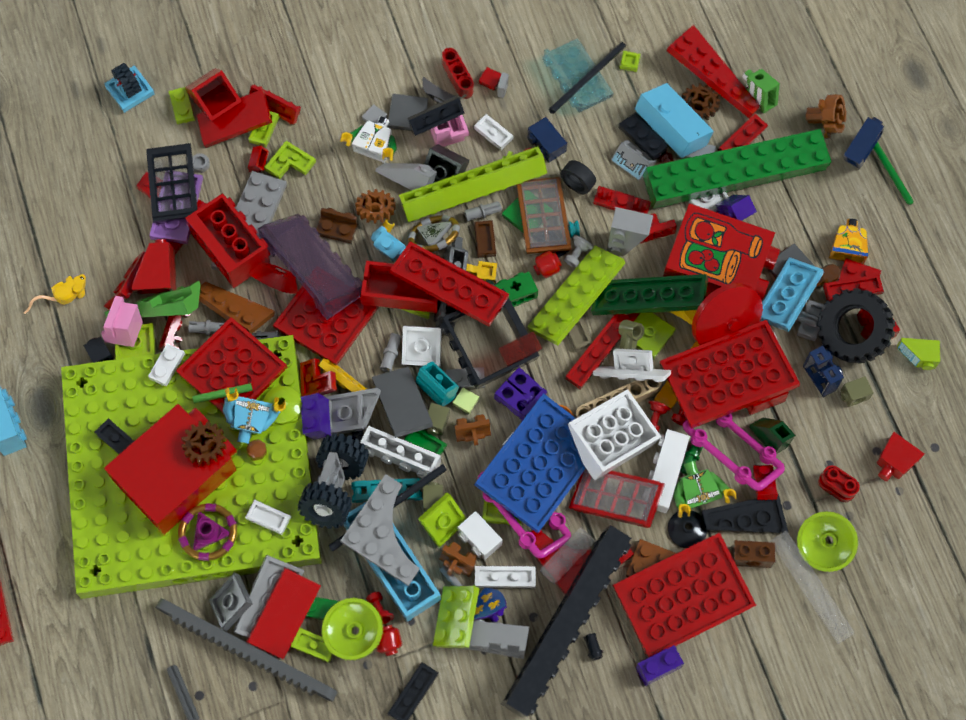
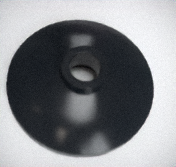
M691 510L689 517L686 512H682V518L678 517V512H676L668 523L669 537L679 547L689 548L706 538L707 531L705 530L703 518L696 511ZM690 524L692 526V529L687 530L685 528V525Z

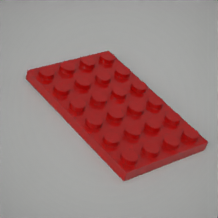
M767 320L660 360L662 370H671V375L667 377V380L691 429L800 387V382Z
M720 532L612 585L647 658L674 645L677 646L757 606Z

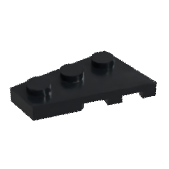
M637 111L619 123V129L653 161L668 151L664 139Z

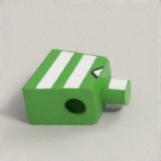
M759 69L754 73L751 70H747L743 74V78L747 81L746 89L760 105L759 110L764 114L778 105L780 83L763 69Z

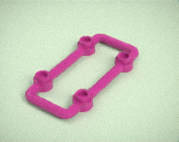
M732 414L716 419L717 425L731 429L760 454L761 462L772 464L776 467L774 471L759 483L751 478L752 473L748 467L742 466L739 468L707 440V434L703 429H691L687 420L683 423V430L691 436V443L696 447L703 446L735 474L734 478L739 484H747L757 491L763 490L785 471L784 464L776 458V450L770 446L764 448L732 421Z
M483 492L484 500L489 503L493 502L517 533L520 547L529 549L535 557L544 558L570 541L571 533L565 526V516L554 511L549 518V526L553 530H559L563 536L544 549L539 550L535 545V535L529 531L525 532L509 511Z

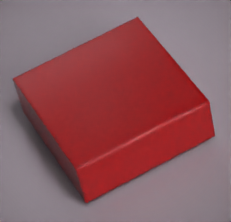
M486 67L479 79V84L495 91L502 73Z

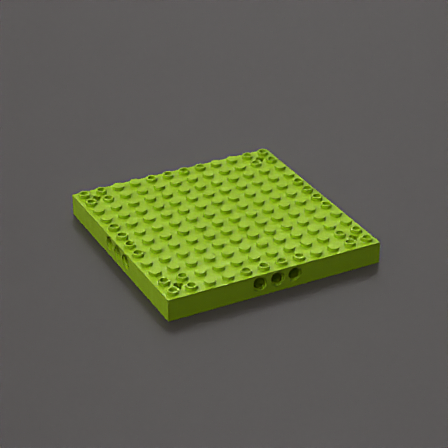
M293 335L260 339L259 341L276 356H279L278 358L287 364L288 368L256 400L263 401L265 395L271 389L278 386L291 387L301 397L296 346ZM199 348L183 350L185 355L178 368ZM161 353L61 367L76 594L81 599L228 578L233 573L240 576L255 574L259 572L266 555L296 567L322 564L317 524L313 525L311 524L312 521H306L304 519L305 516H301L299 514L300 511L297 509L304 487L312 483L307 437L303 435L301 412L297 418L289 423L279 424L273 422L261 434L251 433L249 443L259 439L265 443L267 454L263 459L254 460L248 456V444L237 442L240 430L230 428L225 415L209 401L194 404L192 396L199 395L200 393L179 376L176 371L167 387L149 379L148 375ZM280 400L278 404H283L284 400ZM179 404L187 413L193 408H197L210 421L211 427L216 423L218 430H223V436L237 450V453L231 457L237 471L199 505L206 503L217 504L226 508L233 515L237 523V537L229 552L211 561L192 558L180 545L178 538L180 522L163 535L111 480L104 467L115 459L118 454L94 433L108 418L135 441L174 406ZM254 500L291 516L283 535L245 518ZM201 512L230 532L228 523L223 515L218 512ZM198 514L193 517L186 527V537L192 548ZM229 537L204 547L197 552L213 553L221 549ZM297 540H301L299 547H296ZM99 569L101 572H99L98 576L95 577L94 574Z

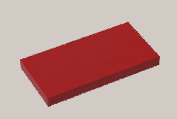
M263 89L241 97L242 102L213 121L203 112L196 114L203 145L208 148L272 123Z
M284 567L247 642L284 660L321 585Z

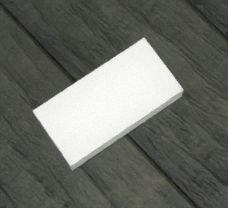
M254 500L245 518L283 535L291 516Z

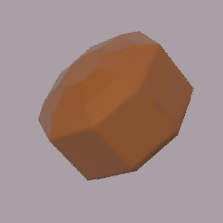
M259 439L251 441L247 446L248 456L254 460L263 459L267 454L265 443Z

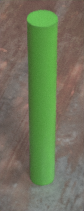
M251 383L229 388L230 394L235 392V388H237L239 394L253 391ZM225 389L192 397L195 404L227 396Z

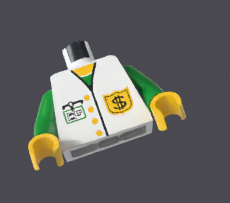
M382 116L379 117L377 123L367 121L365 125H361L350 133H342L340 142L346 141V146H350L352 142L354 152L384 163L387 157H390V161H393V155L397 150L395 137L392 135L391 129L387 128L389 120Z

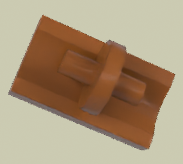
M483 414L476 415L474 422L467 423L465 418L457 419L455 425L457 442L473 441L474 446H477L479 439L491 436L489 419H486Z
M452 542L449 546L444 545L439 560L444 562L443 566L448 568L447 575L451 576L455 572L459 575L462 573L470 578L476 564L477 555L468 552L463 556L459 553L461 550L460 545Z

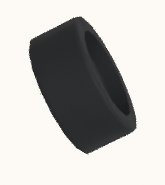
M569 161L560 172L563 182L579 194H588L596 183V177L593 172L579 161Z

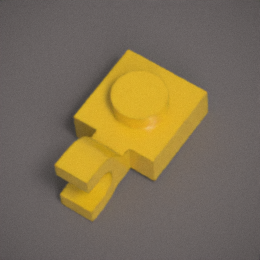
M478 261V266L467 264V272L486 282L495 283L497 263Z

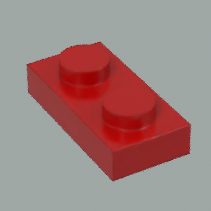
M753 465L754 480L757 483L774 471L773 465ZM775 480L763 490H756L757 500H777L778 492Z

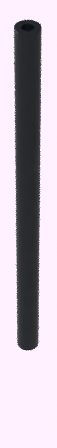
M620 42L549 108V112L554 114L613 60L626 47V44Z
M441 464L399 494L393 509L447 471L446 467ZM345 534L328 545L332 552L343 545L340 541Z

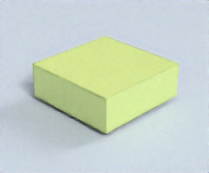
M463 387L454 400L453 405L470 414L478 402L479 396Z

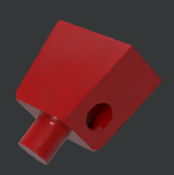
M893 432L877 460V464L882 467L878 476L884 481H888L892 475L900 479L921 460L925 453L896 432Z

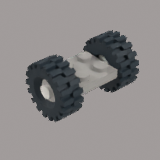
M334 433L332 436L327 435L326 438H323L316 455L318 467H323L322 473L314 484L309 483L304 487L297 505V509L300 511L299 514L305 516L304 519L306 521L310 520L312 521L311 524H318L321 528L326 526L327 529H331L332 526L336 529L339 525H344L352 505L351 498L347 497L348 493L346 491L342 492L344 480L359 478L363 474L369 457L368 449H364L365 445L363 443L359 444L360 440H353L352 436L348 435V437H345L341 433L339 436Z

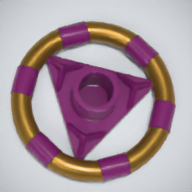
M210 503L201 504L189 510L182 518L178 529V538L182 549L192 558L203 561H211L224 556L232 548L237 537V523L233 515L226 508ZM201 512H218L223 515L228 523L230 532ZM198 514L192 548L186 537V527L193 517ZM229 537L222 548L213 553L197 552L204 547Z

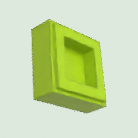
M623 50L619 69L637 72L641 54Z

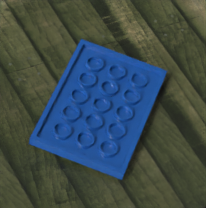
M543 393L474 485L533 531L539 533L586 469L568 427V423L576 418Z

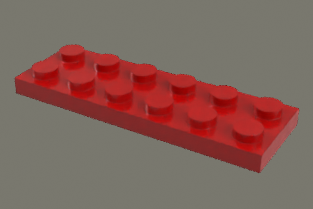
M411 241L390 269V274L490 327L509 298V293Z

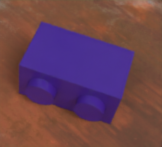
M733 194L715 205L717 213L741 221L757 212L750 195Z
M319 393L302 396L303 435L313 440L325 438L327 435L331 436L329 399Z
M674 645L638 663L636 669L644 685L647 686L681 669L684 662Z

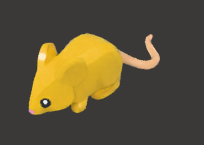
M81 274L74 279L69 276L66 278V282L63 283L61 281L51 288L54 297L45 295L34 297L24 314L31 309L33 302L37 299L43 298L65 305L71 303L76 297L79 299L83 298L86 285L85 275Z

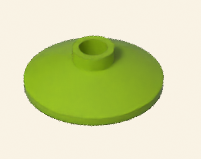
M278 386L271 389L265 395L263 402L272 403V406H274V399L276 397H279V401L286 400V408L280 411L274 421L275 423H289L300 414L302 407L301 397L293 388Z

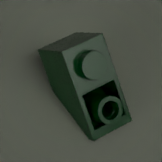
M763 417L749 425L751 431L764 446L773 447L776 450V454L785 450L796 436L784 421Z

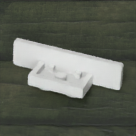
M615 349L613 351L614 367L599 366L593 371L594 376H600L603 379L618 377L620 380L635 378L637 381L653 379L655 382L665 381L671 375V370L653 369L651 350Z

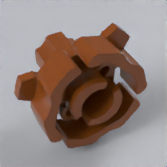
M827 95L825 100H819V107L807 108L806 120L808 124L822 123L824 126V138H830L831 133H842L845 129V124H842V122H846V108L842 95Z

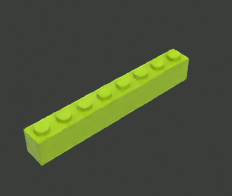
M537 146L400 194L399 198L408 222L416 221L422 217L436 214L439 211L453 208L456 205L470 202L473 199L487 196L490 193L505 190L507 187L522 184L527 180L539 178L547 174L544 156Z

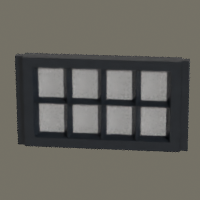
M191 143L146 149L153 223L185 219L198 210Z

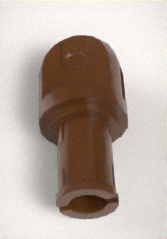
M828 264L821 268L824 273L815 288L822 287L824 283L838 280L841 274L840 268L835 264Z

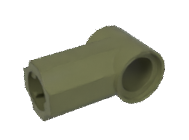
M623 320L619 325V334L622 336L619 349L636 350L637 341L644 334V326L637 322Z

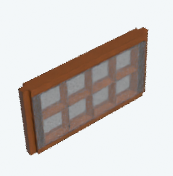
M560 177L532 179L522 184H516L526 253L534 254L546 251L571 250Z

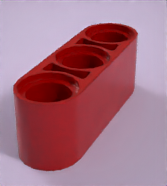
M446 48L442 52V66L460 97L467 95L463 99H468L472 97L474 92L473 79L458 52L454 48Z

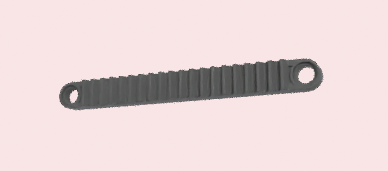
M161 598L155 607L162 613L172 617V621L176 625L180 624L182 628L186 627L189 632L193 631L197 636L201 635L204 640L208 639L210 643L214 642L218 647L222 646L225 651L229 650L231 654L236 653L238 658L243 657L246 662L250 660L253 666L257 664L259 669L264 668L267 673L271 672L274 677L279 675L280 680L286 679L289 685L293 683L294 687H300L302 692L307 690L310 696L317 694L333 702L338 693L328 685Z

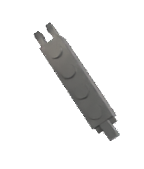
M457 236L451 245H448L447 250L444 251L443 259L466 271L468 251L462 248L463 238ZM439 300L438 312L434 316L435 327H440L442 318L457 311V309ZM457 321L451 323L453 330Z

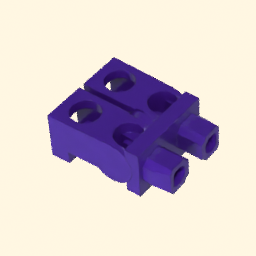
M518 367L495 392L494 400L499 404L502 403L523 421L544 393L547 396L548 392Z

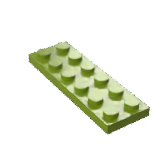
M594 245L593 249L589 251L527 326L528 330L558 346L626 264L625 260Z

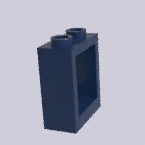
M868 117L844 154L846 162L858 169L862 167L884 132L881 120L875 117L872 119Z

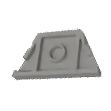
M373 388L326 396L329 399L331 435L334 433L344 434L365 430L381 390Z

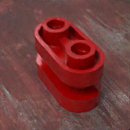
M833 465L826 467L818 479L819 486L841 502H850L860 489L859 482L855 478Z

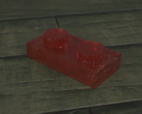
M531 332L500 347L498 350L506 366H510L542 350V347L534 332Z

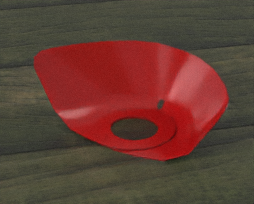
M262 263L249 272L250 276L269 287L289 294L298 293L296 277L292 272L279 266Z

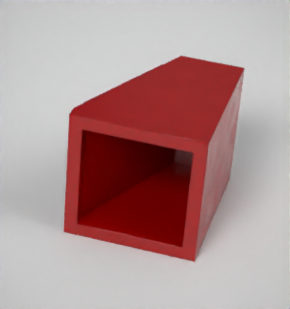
M212 69L185 87L194 103L211 121L242 102L220 69Z
M165 239L154 240L155 243H149L132 284V290L136 293L154 294L176 289L175 248L169 242H166Z

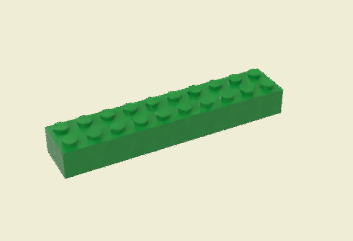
M817 129L646 167L643 178L652 208L655 209L692 199L713 196L714 194L718 195L723 192L727 193L825 171L831 164V158L822 131Z

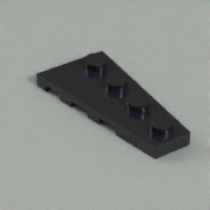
M779 494L777 500L752 499L701 511L706 531L788 533Z

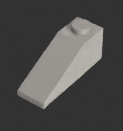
M383 163L376 168V172L410 190L433 183L437 173L425 164Z

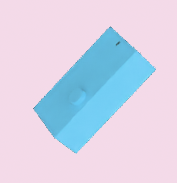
M667 83L641 94L635 107L638 114L681 158L705 147L714 132Z

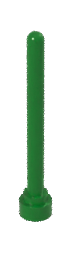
M877 142L873 148L905 202L908 205H912L914 202L913 198Z

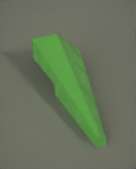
M196 281L187 287L180 286L175 290L165 291L138 300L136 304L141 317L189 315L198 308L200 282ZM107 310L106 312H104L105 315H106V318H107V316H108L110 310Z

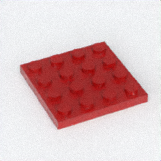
M316 267L273 324V328L285 336L293 335L295 342L321 358L328 359L332 364L338 365L379 306L362 305L359 292Z
M230 317L176 372L200 394L251 383L253 391L241 393L239 396L256 400L288 367L287 364L243 326ZM226 397L209 400L214 407L224 414L223 406Z

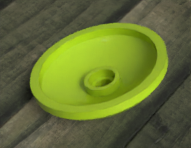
M831 511L818 512L807 518L801 525L797 536L798 550L804 561L811 567L820 571L833 572L846 567L854 559L858 550V535L853 524L843 515ZM828 536L832 537L833 543H828L826 538Z
M348 598L336 603L327 612L322 624V636L326 647L332 654L344 660H359L371 654L378 646L383 633L382 619L377 609L369 602L359 598ZM358 628L359 632L354 635L353 630Z

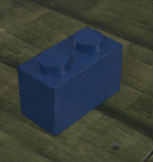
M547 117L528 127V141L531 145L539 147L548 162H551L567 151V142Z

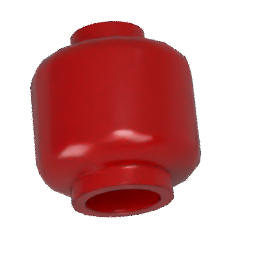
M546 251L535 258L536 265L533 268L538 276L542 275L547 279L559 273L562 264L556 252Z
M392 624L383 626L382 637L376 647L377 651L385 653L386 656L398 653L397 649L403 645L399 629L393 627Z

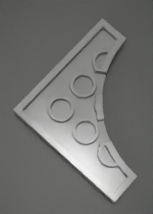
M385 474L340 542L409 586L420 568L408 559L395 537L392 514L395 500L402 488V484Z

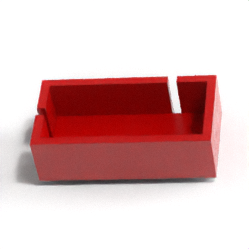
M366 261L361 289L362 305L431 313L438 312V299L390 274V269L394 264Z

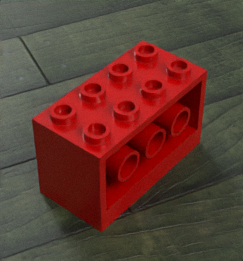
M222 193L185 219L191 235L231 286L235 288L251 277L249 272L262 263H271L269 258L271 254L267 249L269 246L263 238L259 239L256 235L258 233L252 224H247V219L242 211L238 212L235 209L234 201Z

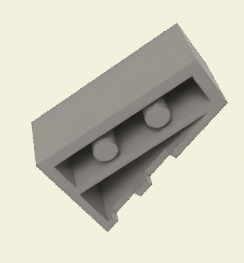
M616 207L607 251L615 255H626L649 236L653 215Z
M481 619L474 620L469 648L464 649L524 659L529 627L499 622L490 623Z

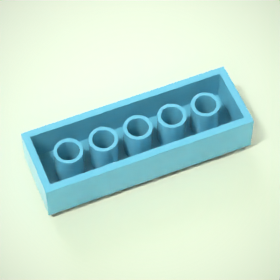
M366 502L349 512L344 523L346 530L349 529ZM393 524L395 537L400 548L408 559L420 568L410 585H405L369 560L367 562L408 622L439 602L441 594Z

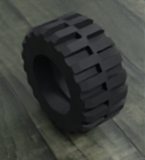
M853 288L851 291L848 289L843 290L841 294L836 293L832 296L833 299L831 301L827 300L824 304L826 306L825 309L819 313L821 319L818 320L817 326L820 328L818 335L822 339L821 343L833 356L848 363L861 364L865 363V361L871 362L875 360L876 356H881L885 353L884 349L886 347L889 348L891 345V337L894 338L895 332L893 327H895V320H893L892 311L880 297L868 290ZM852 309L866 310L874 320L872 334L866 341L860 344L846 342L839 333V324L842 317Z

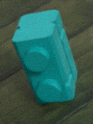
M433 361L419 369L415 383L435 403L441 406L452 402L459 388Z

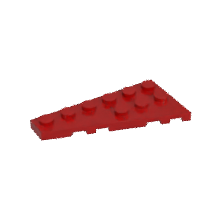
M694 25L666 50L749 119L760 108L757 101Z

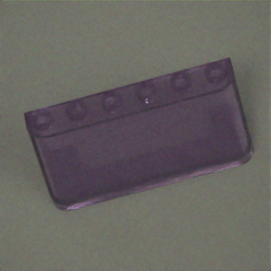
M295 214L259 227L260 238H263L269 247L267 249L273 257L277 255L313 297L316 308L326 320L361 297L362 281L352 275V270L347 264H342L338 253L330 250L331 247L328 242L319 237L320 234L315 227L311 228L308 225L309 221L304 215Z

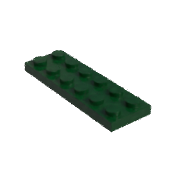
M707 274L612 280L592 304L591 313L594 316L697 310L706 298L708 277Z

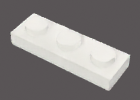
M475 566V586L478 588H535L536 570L535 567Z

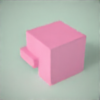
M463 115L430 129L435 145L439 144L443 147L464 141V137L469 136Z
M115 296L103 326L104 331L101 333L105 343L134 347L143 323L137 304L125 303L123 297Z

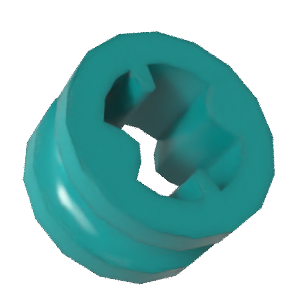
M575 220L574 223L568 221L570 238H573L574 235L580 236L578 220Z

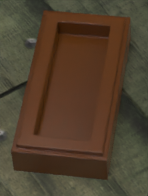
M493 220L474 222L477 257H496Z

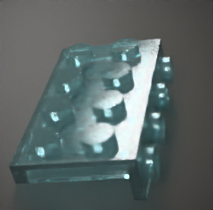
M578 38L552 51H549L548 48L545 49L544 56L542 57L544 64L551 69L553 78L560 83V88L564 94L595 66ZM598 72L569 99V102L580 113L613 97V91L601 73Z

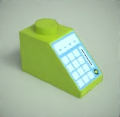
M901 338L897 344V349L915 367L922 368L923 370H933L940 363L939 340Z

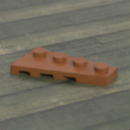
M205 281L200 286L199 301L226 320L232 317L251 334L275 316L274 310Z

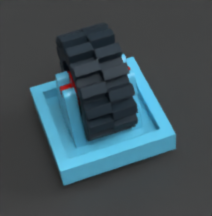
M125 63L120 64L111 70L114 78L104 83L106 89L124 113L155 94L135 65L129 68Z

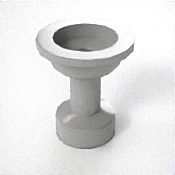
M575 235L573 239L576 248L571 255H566L564 261L576 268L580 263L578 257L581 252L593 249V245L586 239Z

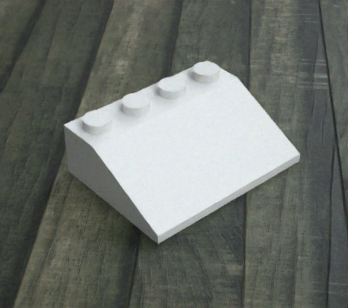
M628 389L568 423L583 465L594 480L649 449L661 438L659 432Z

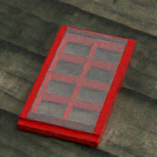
M585 469L579 478L569 508L590 515L650 528L665 484L660 481L616 471H610L594 480L588 470Z

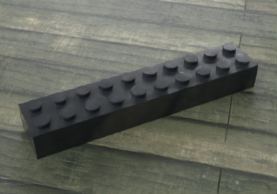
M612 525L602 531L502 701V706L522 718L534 714L538 707V704H536L538 698L543 697L549 688L546 684L551 678L554 679L559 671L557 665L568 656L570 650L567 648L572 642L575 643L580 635L578 629L587 623L591 616L588 612L592 607L595 608L601 599L598 596L599 593L608 587L611 581L609 579L610 574L617 571L621 564L619 561L620 557L623 554L626 555L629 551L631 537Z

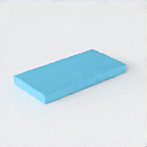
M789 257L762 301L763 312L760 321L767 320L769 325L789 332L822 277L823 269Z

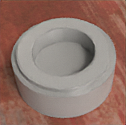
M205 154L193 156L194 171L202 173L208 170L210 162Z

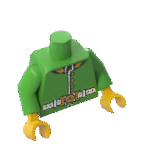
M695 461L684 464L687 476L678 479L679 482L676 483L673 494L675 504L679 509L678 517L682 518V512H686L689 517L691 508L723 498L722 495H724L726 503H730L728 496H733L736 500L735 490L730 489L720 477L708 469L698 472Z

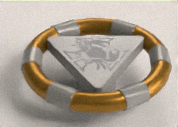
M448 215L426 218L415 225L410 231L408 243L410 241L415 243L416 235L419 232L428 246L417 244L418 246L430 252L441 250L457 238L460 225L455 218ZM453 226L451 234L444 240L443 235Z

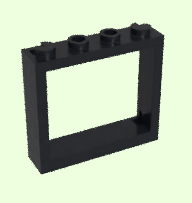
M509 298L501 310L526 357L483 379H479L451 326V323L468 315L457 310L441 320L440 328L443 334L448 335L452 351L457 352L461 368L466 369L468 373L467 379L470 385H474L476 389L517 370L518 367L521 368L537 360L540 356Z

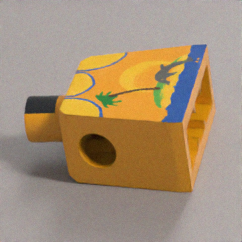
M847 219L846 226H839L829 259L845 261L847 258L861 264L865 263L868 258L867 232L863 228H857L858 220Z

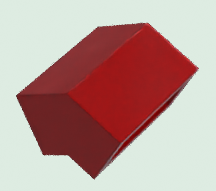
M263 146L253 147L248 164L249 173L252 171L258 173L264 171L269 151Z

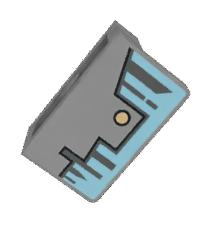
M629 140L621 142L611 159L612 162L637 180L642 179L646 167L654 166L657 161H653L644 151Z

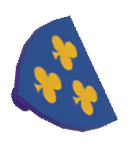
M484 588L477 599L474 620L489 617L492 623L499 620L498 616H502L504 614L503 609L507 608L504 595L496 589Z

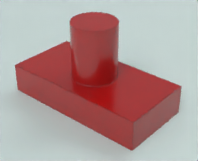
M655 213L650 214L653 215L649 236L640 244L675 234L677 227L675 220L660 223Z

